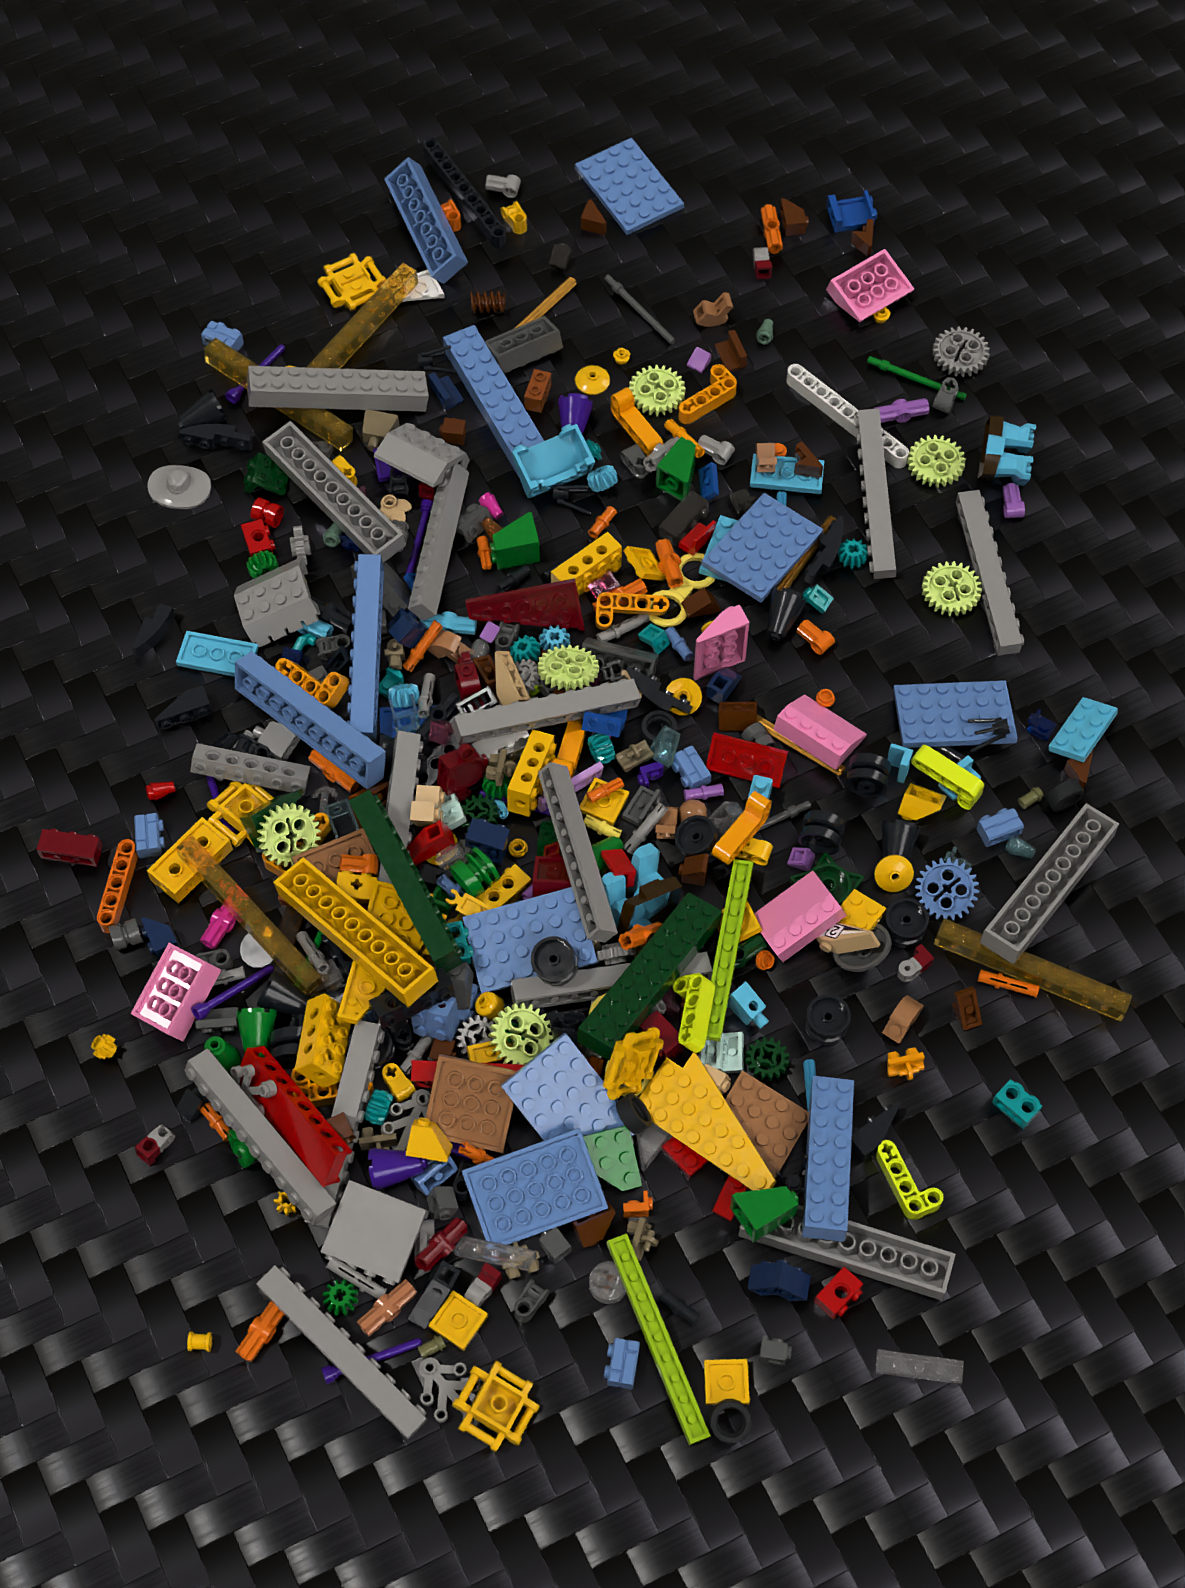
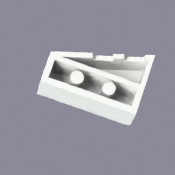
M522 731L474 742L472 746L480 755L485 754L487 756V766H489L490 753L500 754L501 749H507L506 761L520 758L530 735L528 731Z

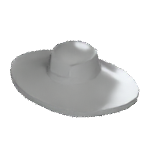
M169 465L156 469L149 477L147 485L149 495L153 501L173 509L198 507L207 500L211 491V481L205 472L181 465Z

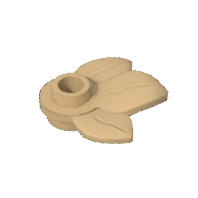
M386 495L381 500V508L379 510L392 523L403 525L406 520L405 512L411 510L412 506L405 499H397L393 495Z

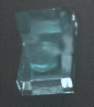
M665 725L650 746V749L654 752L653 759L668 768L672 766L681 734Z

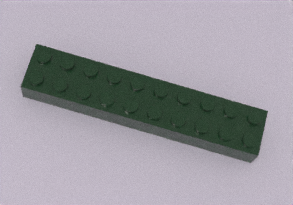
M368 790L349 800L437 968L442 967L447 973L463 964L460 958L463 956L460 947L456 943L453 934L448 928L445 919L377 794L373 796L371 791Z
M688 892L579 1026L577 1042L610 1061L616 1041L624 1040L627 1033L636 1032L674 984L675 980L719 927L722 910Z

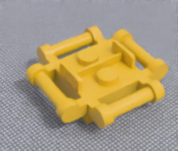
M355 253L332 265L327 264L323 266L328 277H320L317 281L331 299V304L334 308L345 305L350 311L375 298H382L379 289L388 283L387 279L381 275L375 266L371 256L359 262ZM351 263L353 264L352 266L346 269H343L337 273H333V271L338 270ZM366 268H369L374 277L376 278L375 282L371 280L370 274L368 273ZM330 284H331V286L333 287V289L335 290V292L337 293L338 296L335 295V293L333 292V290H332L331 287L329 286Z
M232 781L229 784L230 786L214 800L211 799L207 802V807L215 812L208 819V822L228 837L235 847H238L245 838L249 839L253 845L240 818L269 800L274 799V797L260 786L246 783L242 785L240 782ZM223 818L240 833L236 835L219 820Z
M657 1027L649 1028L647 1031L640 1033H627L624 1040L616 1041L602 1084L604 1088L608 1089L607 1096L609 1099L615 1100L629 1093H640L642 1091L641 1080L653 1078V1068L659 1050L662 1049L664 1041L659 1038L660 1031Z
M498 1361L494 1362L489 1374L473 1366L470 1371L471 1375L458 1399H455L452 1403L454 1408L466 1413L458 1429L462 1432L467 1431L485 1442L495 1452L498 1450L504 1437L511 1443L519 1446L522 1441L521 1436L532 1415L537 1413L539 1409L538 1404L527 1398L533 1383L529 1380L525 1381L508 1371ZM498 1374V1375H500L501 1377H503V1378H505L506 1380H508L509 1382H511V1383H513L514 1385L518 1386L519 1388H521V1391L518 1390L517 1388L513 1387V1386L510 1385L509 1383L505 1382L504 1380L500 1379V1378L497 1377L496 1375ZM478 1379H481L484 1383L470 1406L465 1402ZM522 1406H525L526 1410L513 1433L510 1431V1428ZM472 1418L497 1432L496 1438L470 1423Z

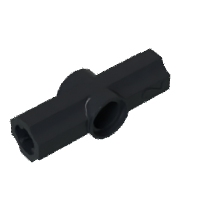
M311 596V599L318 604L321 613L317 615L319 620L332 625L345 634L352 632L354 625H352L351 617L340 612L334 604L330 602L325 604Z
M449 692L438 706L430 710L428 718L415 732L416 734H421L420 741L428 744L439 730L444 729L445 723L448 722L458 709L456 704L462 701L458 695Z

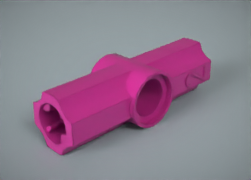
M231 892L221 908L216 909L212 914L210 925L200 939L201 943L210 949H216L226 932L228 933L233 929L236 917L245 905L246 899L236 892Z

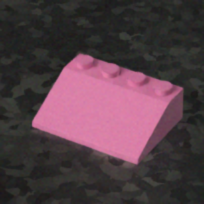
M886 249L833 278L826 290L836 304L857 321L861 322L914 291V287Z
M740 605L731 606L722 611L696 639L694 680L745 661L750 622Z
M803 695L788 704L777 716L773 729L835 770L867 735L832 711L820 706L807 695Z
M814 871L808 873L754 913L763 930L761 934L782 962L847 916Z
M168 943L130 1014L162 1032L184 1041L196 1019L191 1011V1007L197 1003L205 1002L221 969Z

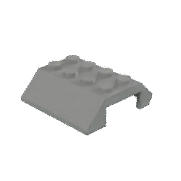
M406 423L388 432L374 453L375 458L432 487L443 482L447 468L459 462L466 469L470 461L466 452L460 450L459 447L452 446L443 439L436 438L430 435L429 432L422 431L410 423Z
M303 557L236 588L234 598L243 628L251 642L257 643L259 648L271 643L270 635L275 641L288 635L286 628L290 633L304 628L302 621L305 622L306 626L319 621L317 615L321 613L318 604L311 599L304 576L308 572Z

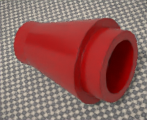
M173 781L150 783V785L145 786L149 801H156L175 792Z

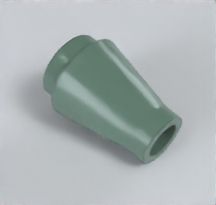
M765 319L756 333L759 343L768 344L773 340L774 323L772 320Z
M333 523L323 534L324 543L330 547L338 545L341 540L342 530Z

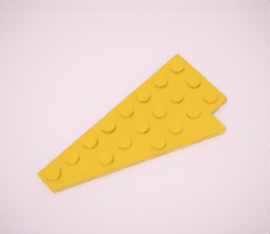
M693 1052L683 1068L666 1058L639 1097L648 1109L652 1123L752 1191L772 1188L776 1183L775 1178L698 1055Z

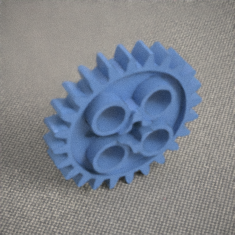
M948 857L947 863H944L943 859L940 858V864H936L933 860L932 868L926 865L927 872L920 871L923 878L916 879L921 885L915 886V889L920 890L915 895L916 897H922L919 902L925 904L924 907L930 910L929 916L935 913L936 920L943 916L944 922H946L947 917L950 916L952 921H954L955 915H958L960 919L962 918L961 912L969 914L967 907L974 908L971 901H978V898L973 895L979 893V890L974 889V887L979 885V882H973L976 874L969 875L972 868L964 869L966 863L959 866L958 859L951 863V859ZM951 871L954 877L950 881L944 880L942 877L943 873ZM957 878H961L958 883L951 887L950 894L946 892L936 902L933 901L936 896L944 891V885L949 887ZM936 884L939 890L937 893L932 894L927 890L928 886ZM958 886H964L967 892L964 895H958L955 890ZM947 898L951 900L952 905L949 908H943L940 903L943 899Z

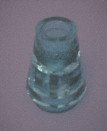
M1011 836L1005 850L1009 851V854L1032 859L1036 848L1018 836Z

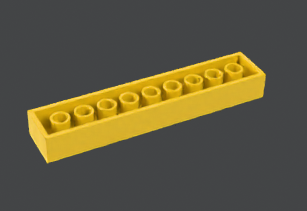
M304 857L274 881L280 897L407 1007L412 1005L438 982L434 967Z

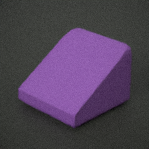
M696 347L687 366L702 373L711 362V354Z
M490 621L487 622L480 634V638L485 642L492 643L500 627Z
M793 847L787 864L804 871H810L815 854L810 848Z

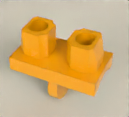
M914 1047L906 1050V1056L899 1057L896 1051L888 1053V1076L906 1075L908 1081L913 1080L914 1073L924 1070L925 1056L923 1052L919 1053Z

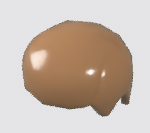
M695 799L683 802L678 811L680 823L688 817L695 815L707 817L705 804Z

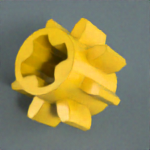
M108 1034L98 1035L91 1045V1048L95 1050L93 1055L104 1060L106 1057L111 1058L117 1049V1045L113 1043L115 1038Z
M278 1191L279 1197L274 1199V1203L279 1205L276 1208L277 1212L284 1211L286 1216L292 1211L296 1213V1205L284 1203L285 1200L289 1202L288 1195L285 1192L281 1193Z

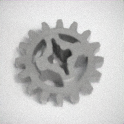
M302 526L293 527L294 537H290L292 556H297V559L303 557L305 565H307V555L311 554L309 536L304 535Z
M522 659L521 663L517 661L516 668L528 694H530L529 691H535L534 686L540 684L538 680L541 679V676L538 675V665L531 659L527 661Z
M620 942L603 945L602 951L595 952L598 963L605 962V966L627 963L626 958L636 956L635 948L625 950L621 948Z
M475 1015L474 1020L472 1017H467V1023L464 1021L460 1022L463 1027L456 1029L460 1032V1035L455 1036V1039L460 1040L456 1046L463 1047L461 1050L462 1054L467 1052L465 1037L469 1041L468 1046L494 1040L493 1037L489 1038L485 1032L486 1029H488L489 1034L494 1032L490 1028L494 1024L493 1021L487 1023V1017L484 1016L480 1020V1016ZM478 1024L474 1029L468 1030L471 1025ZM474 1034H479L481 1039L476 1040Z

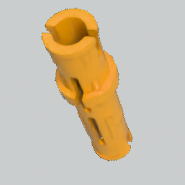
M673 419L666 421L664 427L673 435V438L683 437L686 440H691L696 445L695 457L699 458L704 455L705 449L689 436L683 427L676 424Z

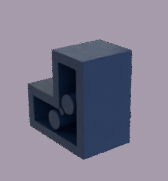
M401 608L388 623L390 627L388 632L398 643L412 649L418 644L428 630V627L423 622H419L417 620L418 617L410 610L407 611Z
M472 818L465 837V846L470 848L477 847L493 863L502 865L509 847L510 829L501 824H491L485 819Z
M777 1260L776 1263L761 1261L760 1264L751 1265L748 1290L761 1296L779 1295L789 1301H806L811 1276L804 1273L803 1269L790 1266L789 1262L785 1260Z

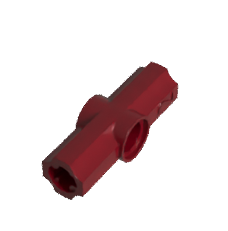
M456 1217L443 1230L432 1236L427 1242L428 1245L414 1258L416 1266L425 1272L429 1271L440 1259L447 1256L455 1248L454 1245L468 1232L467 1224Z

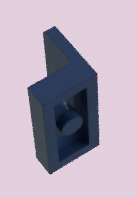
M435 372L428 375L429 386L445 410L464 402L463 397L449 376L439 379Z

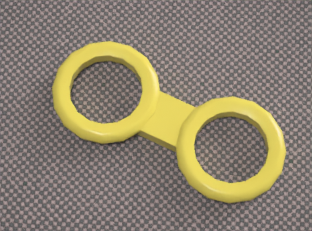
M705 554L683 555L680 558L681 564L679 565L681 573L683 566L687 562H702ZM682 573L683 585L652 594L675 600L681 607L680 614L672 619L648 615L649 620L661 627H674L681 624L687 617L681 604L682 601L688 598L694 589L710 586L716 578L708 576L701 581H692L687 579ZM651 601V605H650V608H649V609H652V607H653V605H652V604H653V601Z

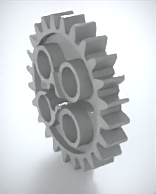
M951 327L950 332L945 330L944 334L940 333L939 338L935 339L932 354L935 356L934 361H938V367L943 365L942 371L948 369V374L955 372V376H957L958 373H961L962 377H964L965 373L971 376L972 371L977 374L978 369L983 370V366L987 364L990 348L987 347L988 342H984L985 337L979 338V332L973 334L974 329L969 332L967 327L964 330L958 327L955 331Z

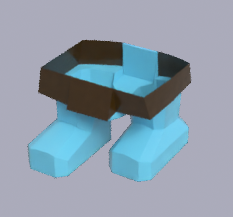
M990 416L985 426L978 478L991 481L994 477H1011L1016 485L1025 486L1031 477L1030 463H1033V457L1006 453L1004 448H1013L1018 453L1027 454L1033 447V430H1036V424L1027 423L1019 427L1004 422V417Z
M651 843L639 847L633 853L631 863L636 869L634 887H628L635 893L633 897L629 899L625 897L626 877L624 875L614 876L612 872H609L601 878L618 933L616 936L620 937V934L630 931L636 924L642 926L656 922L663 924L678 905L682 885L675 876L663 879L657 873L660 851Z

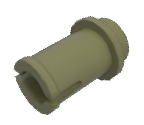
M1033 787L1029 793L1018 798V802L1023 809H1026L1034 802L1041 801L1044 794L1039 787Z
M435 1335L434 1339L418 1346L422 1358L425 1359L439 1350L442 1352L446 1345L441 1335L438 1337Z

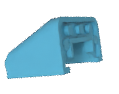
M568 424L562 427V431L558 436L528 448L521 444L513 448L511 455L527 498H532L549 491L555 485H563L582 477L592 470L595 460L577 424L573 426Z

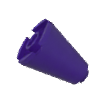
M568 393V397H563L564 394L558 398L561 428L568 424H571V426L577 424L583 435L593 407V400L589 401L588 396L576 393Z
M379 1148L369 1150L368 1160L372 1159L371 1166H369L372 1186L376 1187V1190H382L422 1174L425 1168H428L427 1159L406 1156L405 1150Z

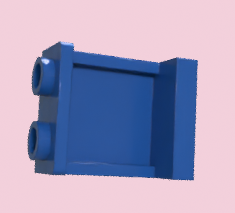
M867 190L864 191L863 197L836 201L835 195L828 196L827 210L835 233L861 229L863 226H866L867 219H874V222L877 219V211L873 209L872 196H869Z
M628 709L607 714L585 711L581 730L619 737L626 724Z

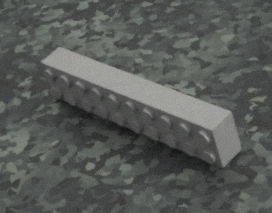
M248 366L247 389L249 407L426 412L428 390L425 371Z
M291 421L263 441L266 454L365 554L381 555L382 562L384 563L406 546L404 534Z
M1086 803L986 927L980 943L1014 965L1112 840L1119 823Z
M798 1205L795 1217L755 1241L842 1269L846 1267L850 1272L942 1300L946 1293L956 1255L849 1220L844 1242L802 1237L803 1206ZM741 1225L738 1236L751 1240Z

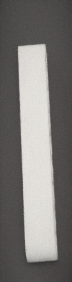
M799 364L790 365L787 371V384L856 437V433H859V428H855V418L858 417V409ZM882 429L885 460L895 468L905 467L909 454L908 448Z

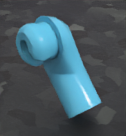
M494 799L497 803L496 805L500 808V811H498L500 818H506L508 811L505 803Z

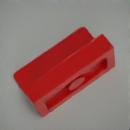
M713 520L707 527L699 522L679 542L678 547L694 556L712 538L716 522Z
M623 849L601 851V856L613 875H624L626 877V888L634 887L636 869Z

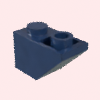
M726 667L717 671L707 685L706 697L717 703L725 702L742 676Z
M145 917L141 918L143 926L140 929L144 938L148 937L150 940L147 945L151 954L155 953L157 958L160 959L168 943L179 947L169 925Z

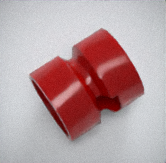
M257 498L252 506L250 517L255 521L262 519L265 525L276 528L283 518L284 507L276 503L270 504V501Z

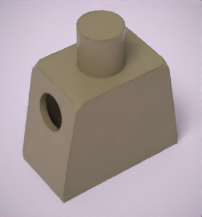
M365 410L362 434L363 441L368 443V450L373 452V449L378 448L388 432L399 427L398 415Z

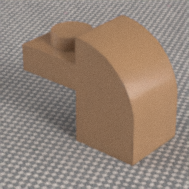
M723 292L714 303L702 300L693 310L696 323L706 327L725 323L728 320L727 313L733 308L730 295Z
M775 443L755 444L757 472H775V465L777 464Z
M444 630L439 632L427 649L438 659L447 656L457 664V659L461 657L462 652L469 651V654L471 652L470 648L460 642V636Z
M667 807L669 810L656 824L658 839H675L679 807Z
M906 995L893 1011L882 1033L897 1043H901L924 1005Z

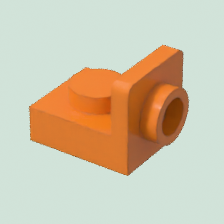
M643 1191V1202L641 1203L638 1200L623 1203L624 1218L649 1217V1210H653L652 1197H648V1191Z

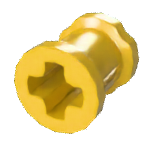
M189 1332L187 1340L188 1351L193 1349L206 1350V1352L211 1351V1332L207 1334Z

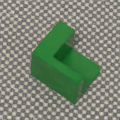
M437 885L433 892V899L441 914L449 917L454 906L449 905L445 899L454 900V898L451 899Z

